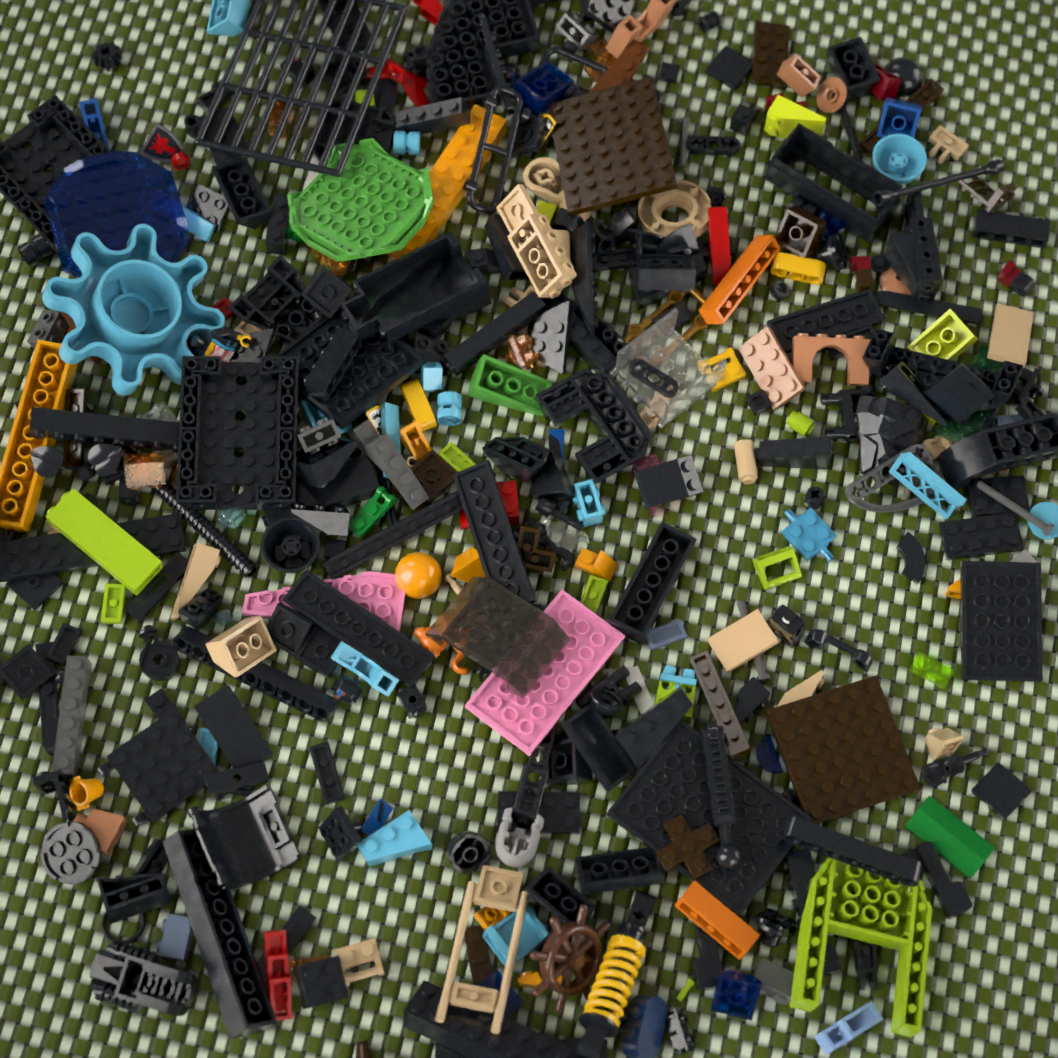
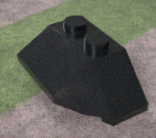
M495 437L482 447L485 454L500 471L524 483L540 471L549 453L548 448L524 437H507L503 439L502 437Z

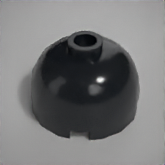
M462 831L456 834L448 844L447 855L449 862L460 873L477 872L489 859V845L478 833Z

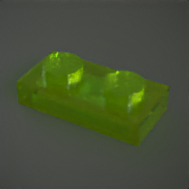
M918 651L908 669L942 689L946 687L954 670Z

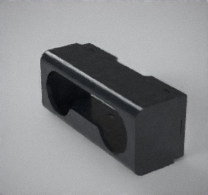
M800 123L785 139L767 165L766 181L792 197L798 194L806 200V204L812 203L819 207L820 214L869 244L873 243L894 215L902 196L897 197L886 205H875L879 212L878 217L875 219L788 166L794 162L807 163L874 205V192L903 188L901 184L873 167L865 166L836 149L833 143Z

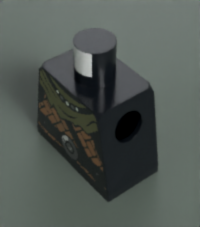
M783 604L766 620L772 632L791 648L805 634V621Z

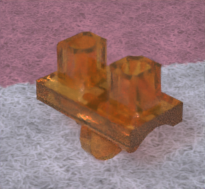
M523 334L508 337L512 347L508 348L509 354L505 357L506 361H513L514 366L526 367L527 370L533 368L532 363L539 358L534 350L526 351L525 349L526 346L532 344L530 336Z

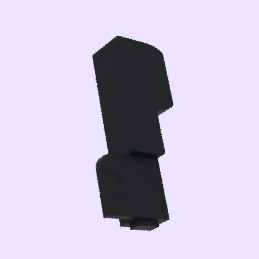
M931 841L917 844L915 849L902 854V856L922 864L921 873L926 872L930 885L948 920L966 913L973 904L961 881H950Z
M693 922L700 955L691 963L696 989L706 991L721 988L725 985V979L717 942Z

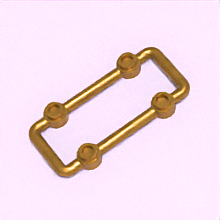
M696 288L694 291H689L702 305L707 300ZM670 291L668 300L640 324L629 326L628 334L623 337L628 344L631 340H639L643 335V330L653 322V318L681 302L683 296L688 292ZM697 315L694 325L667 348L657 349L654 353V359L649 364L654 367L665 365L669 360V355L698 330H706L709 324L706 323L702 315ZM633 349V353L631 354L630 357H631L632 359L640 358V359L644 360V359Z

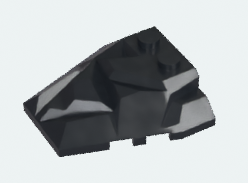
M281 255L268 266L267 273L245 296L241 294L229 306V309L242 321L262 330L274 329V335L290 342L295 341L323 319L318 308L301 295L305 290V286L297 276L295 268Z
M860 396L856 411V420H859L857 438H860L861 448L858 449L860 474L868 473L913 444H922L929 423L927 417L922 415V412L916 408L887 397L879 399L874 396ZM884 467L882 470V474L886 478L890 475L888 467ZM894 478L887 484L895 486L899 480Z

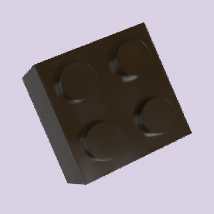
M795 205L787 208L775 239L780 246L803 258L814 255L827 221Z

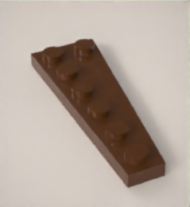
M633 39L589 93L631 82L650 50L649 47Z

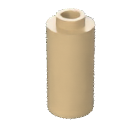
M748 439L739 440L734 443L738 479L743 484H752L758 478L753 441Z

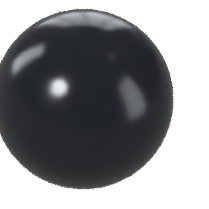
M899 57L885 65L884 69L902 79L895 96L908 97L922 87L923 71L913 59Z

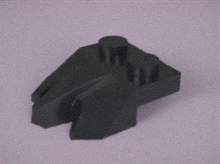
M335 56V61L329 64L324 76V80L330 88L343 59L341 56ZM350 59L336 97L348 92L360 60ZM364 70L359 84L365 79V77L369 73L368 70Z

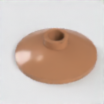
M831 77L820 85L816 99L821 111L834 113L842 107L847 95L845 83L839 78Z
M891 267L882 272L879 279L882 291L911 295L910 290L902 280L896 279L899 277Z

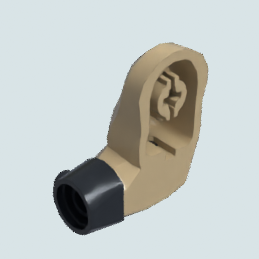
M541 157L527 165L523 173L526 187L533 194L547 200L549 203L557 205V211L551 228L553 230H568L570 234L583 225L590 217L592 211L569 217L558 162L548 157Z

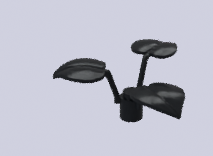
M97 444L89 451L88 460L90 463L84 464L81 467L62 466L64 455L59 449L52 446L34 448L30 454L35 471L42 477H54L58 474L59 469L77 470L79 478L84 480L79 493L98 508L96 498L89 493L82 494L83 490L89 483V479L97 474L104 477L115 472L122 457V447Z

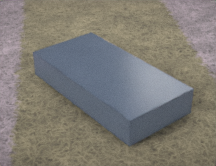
M678 619L651 629L646 641L650 651L686 639L688 636L681 620Z

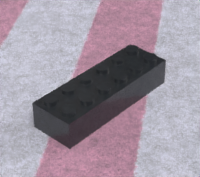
M661 522L608 623L624 634L625 637L643 645L690 558L697 538Z

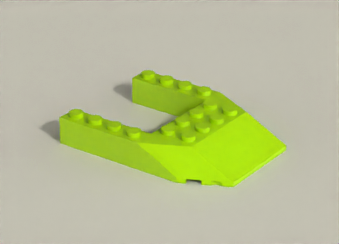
M828 857L811 881L801 919L790 1007L811 1012L819 1006L828 932L899 950L891 1033L913 1037L921 1032L932 907L926 899L925 887L920 878L918 886H906Z

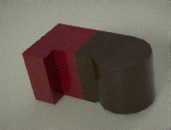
M851 257L848 266L849 272H855V290L860 292L870 289L873 283L870 257Z

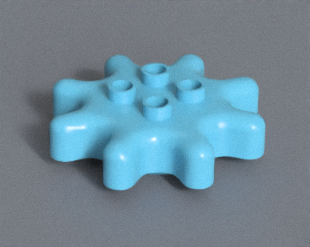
M147 224L137 225L128 239L127 248L120 251L108 249L92 233L84 232L79 234L71 249V256L80 268L82 276L77 279L53 277L47 282L42 294V301L47 308L68 314L76 325V328L69 332L59 348L61 360L72 365L90 356H97L106 360L113 371L112 387L117 394L122 396L130 395L136 390L141 381L143 369L148 367L161 369L172 382L181 385L182 356H194L188 349L186 340L193 338L195 335L202 337L204 331L222 328L225 323L222 312L218 309L199 304L192 294V289L201 283L207 272L206 261L197 255L188 256L177 263H170L162 259L156 251V232Z

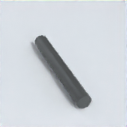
M687 118L682 119L679 168L686 167L689 119Z

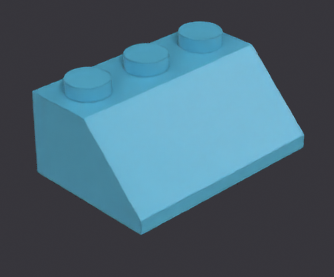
M212 0L207 33L222 36H236L242 33L246 26L250 0Z

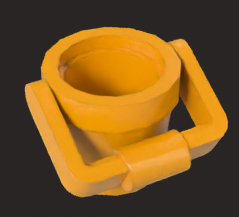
M80 776L69 779L70 797L78 811L89 808V803L100 798L104 793V786L98 778L81 779Z

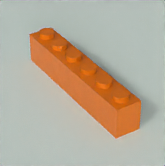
M756 235L701 306L699 312L707 324H724L781 250L773 235Z

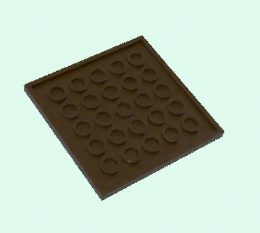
M877 675L765 711L801 810L813 818L811 820L812 823L820 824L921 789Z

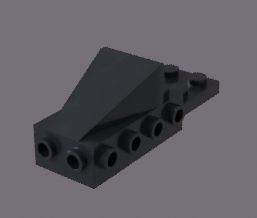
M919 191L907 195L906 204L902 207V215L906 219L904 233L890 234L883 252V258L910 290L912 301L925 302L934 301L943 278L932 217H924L921 193Z

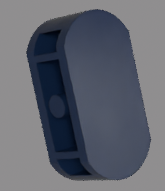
M636 995L631 1000L621 1040L622 1051L627 1058H656L658 1056L668 1014L667 1005L661 997Z

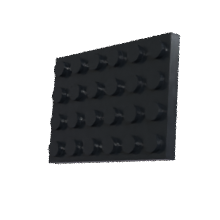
M961 561V680L1043 682L1041 563Z

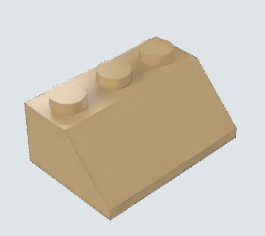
M261 615L245 618L206 643L213 662L233 677L240 676L277 651Z

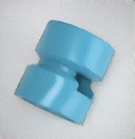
M394 131V154L404 155L408 152L409 155H420L421 135L419 131H410L408 134L405 131Z
M451 391L438 394L437 407L439 409L437 410V422L444 426L460 424L462 419V395Z

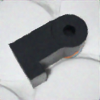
M296 57L288 73V76L295 82L303 65ZM286 59L280 64L281 69H283ZM311 65L306 75L308 79H305L302 84L304 88L315 78L314 67Z

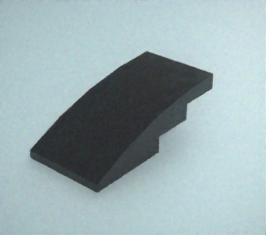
M229 684L194 706L232 768L265 762L274 756Z

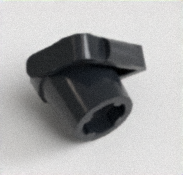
M425 44L417 45L413 51L406 52L403 57L409 69L417 77L427 75V59L431 52L428 51L429 47Z

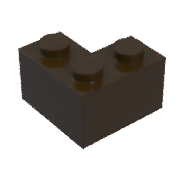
M522 524L518 547L525 567L552 573L556 550L537 547L541 527Z

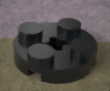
M159 640L143 648L139 656V664L143 674L154 681L170 680L179 669L180 657L178 651L171 643ZM162 656L164 663L157 665L154 662L155 659H159Z

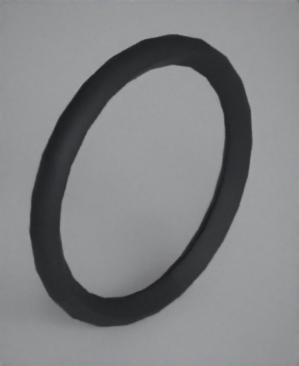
M105 911L101 922L102 932L109 941L113 942L117 939L111 937L106 930L108 915ZM144 913L140 914L141 926L137 934L128 940L119 941L129 944L141 936L146 923Z

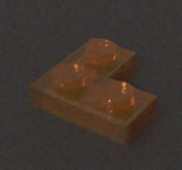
M603 37L589 45V51L597 59L594 62L610 68L616 58L606 49L608 42ZM587 66L584 67V71L594 83L597 82L601 72Z

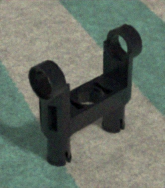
M864 385L859 389L839 390L837 393H821L820 401H822V406L838 404L842 427L825 428V436H832V439H842L843 441H860V438H857V431L859 429H855L852 401H859L862 395L875 397L877 395L876 386Z

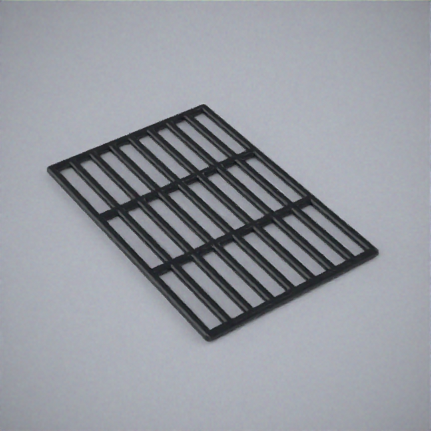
M257 0L195 139V144L340 177L407 11V6L384 0H348L329 46L321 45L320 41L337 0L329 1L312 43L302 40L319 0H311L295 39L286 37V34L301 0H293L279 35L270 34L269 31L283 0L274 1L262 31L252 30L264 3V0ZM354 3H364L365 5L347 49L336 48ZM372 5L382 7L364 53L353 52ZM388 10L398 11L381 57L371 56ZM248 37L258 38L238 86L228 84ZM265 40L275 42L256 88H246L245 86ZM282 44L291 45V50L273 92L262 91ZM299 47L309 49L290 96L279 95ZM316 51L326 53L307 101L297 99ZM333 55L343 57L324 105L314 103ZM350 59L360 60L341 109L331 107ZM367 62L377 64L359 112L349 111L348 109ZM225 90L235 92L214 141L205 140L204 137ZM242 94L252 96L232 144H222V139ZM259 98L269 100L249 149L238 147ZM276 102L286 104L266 153L256 151ZM293 106L302 107V113L284 156L273 155ZM310 110L320 111L301 161L291 159ZM328 113L338 115L319 164L308 163ZM345 117L355 119L336 169L326 167Z

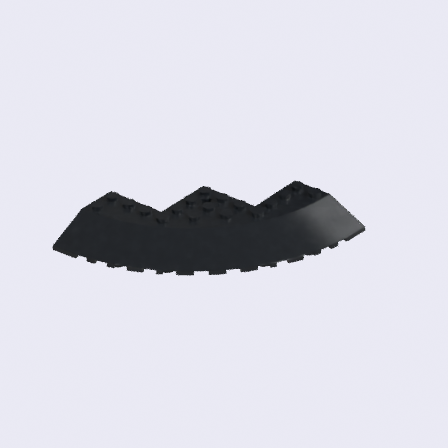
M450 0L439 16V21L434 28L428 49L431 52L427 59L426 70L430 104L462 97L471 108L470 111L475 104L484 109L487 108L483 106L484 97L486 95L489 96L491 90L498 86V81L478 20V14H485L490 32L494 31L496 37L495 49L499 48L501 57L506 58L540 50V35L531 6L560 0ZM501 92L497 94L496 106L501 105Z

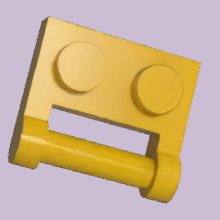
M731 347L712 358L697 362L698 369L712 392L746 377V373ZM729 359V363L708 371V367Z

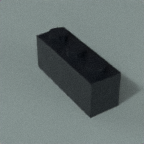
M274 195L272 214L270 215L265 239L266 250L269 254L286 255L289 241L287 227L290 213L288 196Z

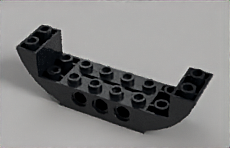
M877 328L862 357L867 367L879 379H882L903 361L925 387L935 379L940 381L962 364L895 347L894 333ZM1004 361L1000 373L964 364L996 393L994 398L976 411L990 410L1005 404L1013 393L1024 365Z
M1051 413L983 429L981 432L951 445L937 457L945 482L956 490L967 487L971 478L1058 458V414Z

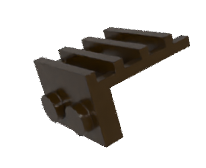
M977 176L971 177L974 181L966 183L963 179L958 181L963 186L961 190L964 192L968 190L972 193L970 195L972 199L976 197L980 200L978 202L980 206L985 204L988 207L987 212L1002 208L1006 202H1010L1015 196V190L1018 188L1013 183L999 187L995 192ZM979 185L982 186V188H979L977 190L973 189L975 187H978ZM987 192L990 193V195H987V196H985V197L982 196L983 194H986Z

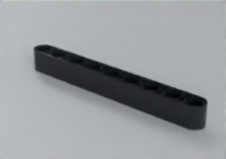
M185 626L172 640L173 647L179 652L319 721H327L338 707L337 701L332 696L263 662H259L240 676L233 677L214 663L206 643L214 638L192 627Z

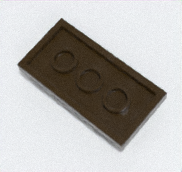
M755 20L753 24L751 84L786 89L788 84L777 73L782 62L789 57V25Z

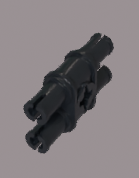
M623 665L611 675H604V678L590 685L588 691L575 699V702L580 709L592 703L591 692L597 687H603L614 692L623 701V704L627 706L629 700L639 694L642 688L635 681L622 691L618 689L617 684L630 676V672Z

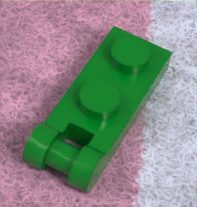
M380 486L376 490L375 495L349 522L348 528L361 540L397 501V498L393 494H389L384 486ZM382 499H384L385 501H384V503L381 505L379 502H380Z

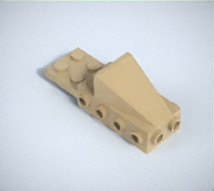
M518 184L496 208L510 232L507 238L539 298H556L577 276L570 260L568 230H553L548 218L538 213L524 185Z

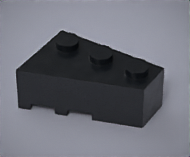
M162 873L138 874L136 877L125 878L122 875L109 879L96 877L111 924L172 903Z

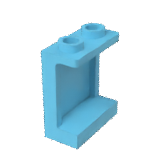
M531 906L526 908L515 964L529 955L530 951L549 934L548 927L543 922L540 923L536 917V912ZM517 911L507 916L495 926L491 925L482 935L504 966H506Z

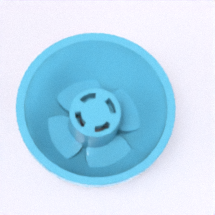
M892 134L882 138L875 145L872 162L874 169L899 184H906L918 178L923 172L927 163V155L924 147L913 137L904 134Z

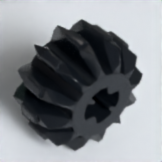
M107 41L104 44L98 43V47H93L94 52H92L91 56L94 65L99 67L101 71L106 68L109 72L111 68L116 70V65L121 66L123 55L120 47L115 45L113 41L109 44Z

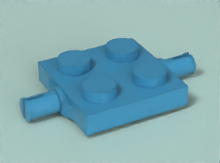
M790 508L784 512V515L791 521L789 526L781 531V534L806 561L821 553L829 562L834 555L830 553L827 547L837 537L830 527L812 508L798 516Z

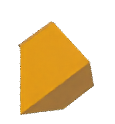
M474 547L469 548L456 557L450 576L472 584L477 588L488 583L478 552Z

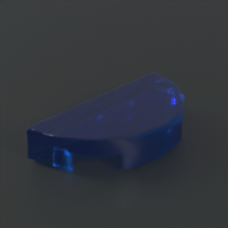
M769 734L758 743L755 752L756 760L766 772L781 774L783 770L771 735Z

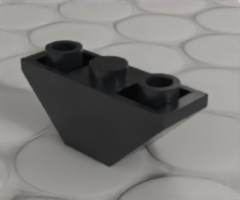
M205 589L179 609L178 613L182 622L197 630H201L210 622L224 597L214 590Z

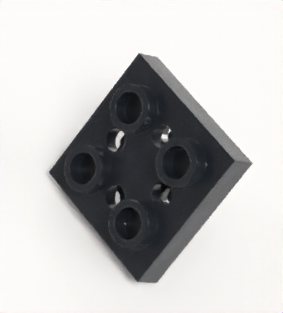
M342 806L335 808L318 828L338 863L344 861L362 842L359 836L363 832L361 830V822L356 821L352 823Z

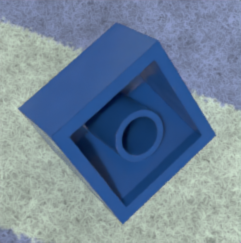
M886 97L877 137L884 138L892 134H904L914 138L922 105Z

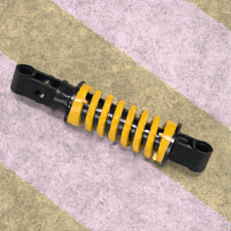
M637 890L627 921L622 922L618 931L609 937L607 952L603 956V962L596 975V981L592 985V991L585 1004V1011L579 1017V1023L586 1031L576 1053L586 1058H598L604 1038H612L618 1034L620 1025L618 1018L623 1016L622 1008L627 1006L626 998L631 995L630 988L634 986L633 979L637 977V969L641 967L640 959L648 951L644 942L648 934L644 928L653 910L656 896Z

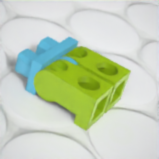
M666 665L663 673L660 675L655 704L680 686L694 705L697 681L694 670L684 669L683 677L675 676L676 667ZM693 706L681 719L687 724L691 723Z

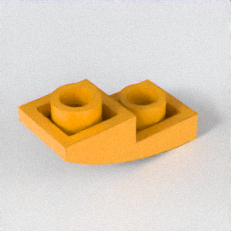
M483 907L473 916L482 928L486 930L491 925L495 926L513 912Z
M532 970L522 973L521 978H518L519 986L526 988H535L542 981L539 973H533ZM562 975L557 978L559 984L562 982Z

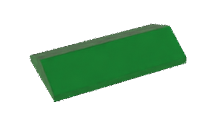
M931 796L927 797L904 826L921 841H931L936 853L969 879L974 876L995 849L993 845Z

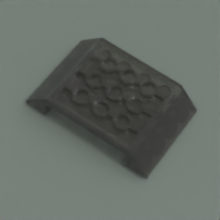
M472 577L425 633V636L440 646L444 642L448 643L505 680L506 689L521 699H524L570 641L568 635L554 618L489 577Z

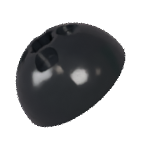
M286 517L277 520L267 528L262 537L261 549L267 563L277 571L289 574L299 573L310 567L316 560L320 550V538L317 530L310 523L301 518Z

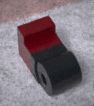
M1010 260L1000 271L997 280L1013 292L1024 297L1035 286V281L1031 276L1024 274L1016 268V263Z

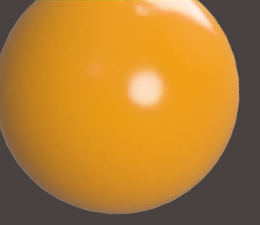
M414 552L406 555L400 560L395 570V581L401 591L403 590L407 597L413 599H423L431 596L437 591L442 580V571L439 563L431 555L423 552Z

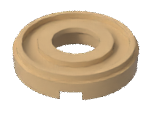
M679 180L677 189L640 198L638 204L640 226L645 232L666 237L674 230L692 224L695 237L697 238L708 228V208L711 207L709 196L698 185ZM681 207L688 212L689 217L680 222H668L661 218V214L667 208Z

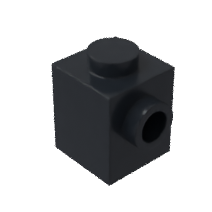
M416 684L412 688L408 687L397 693L398 699L409 719L412 717L418 718L427 710L426 703Z

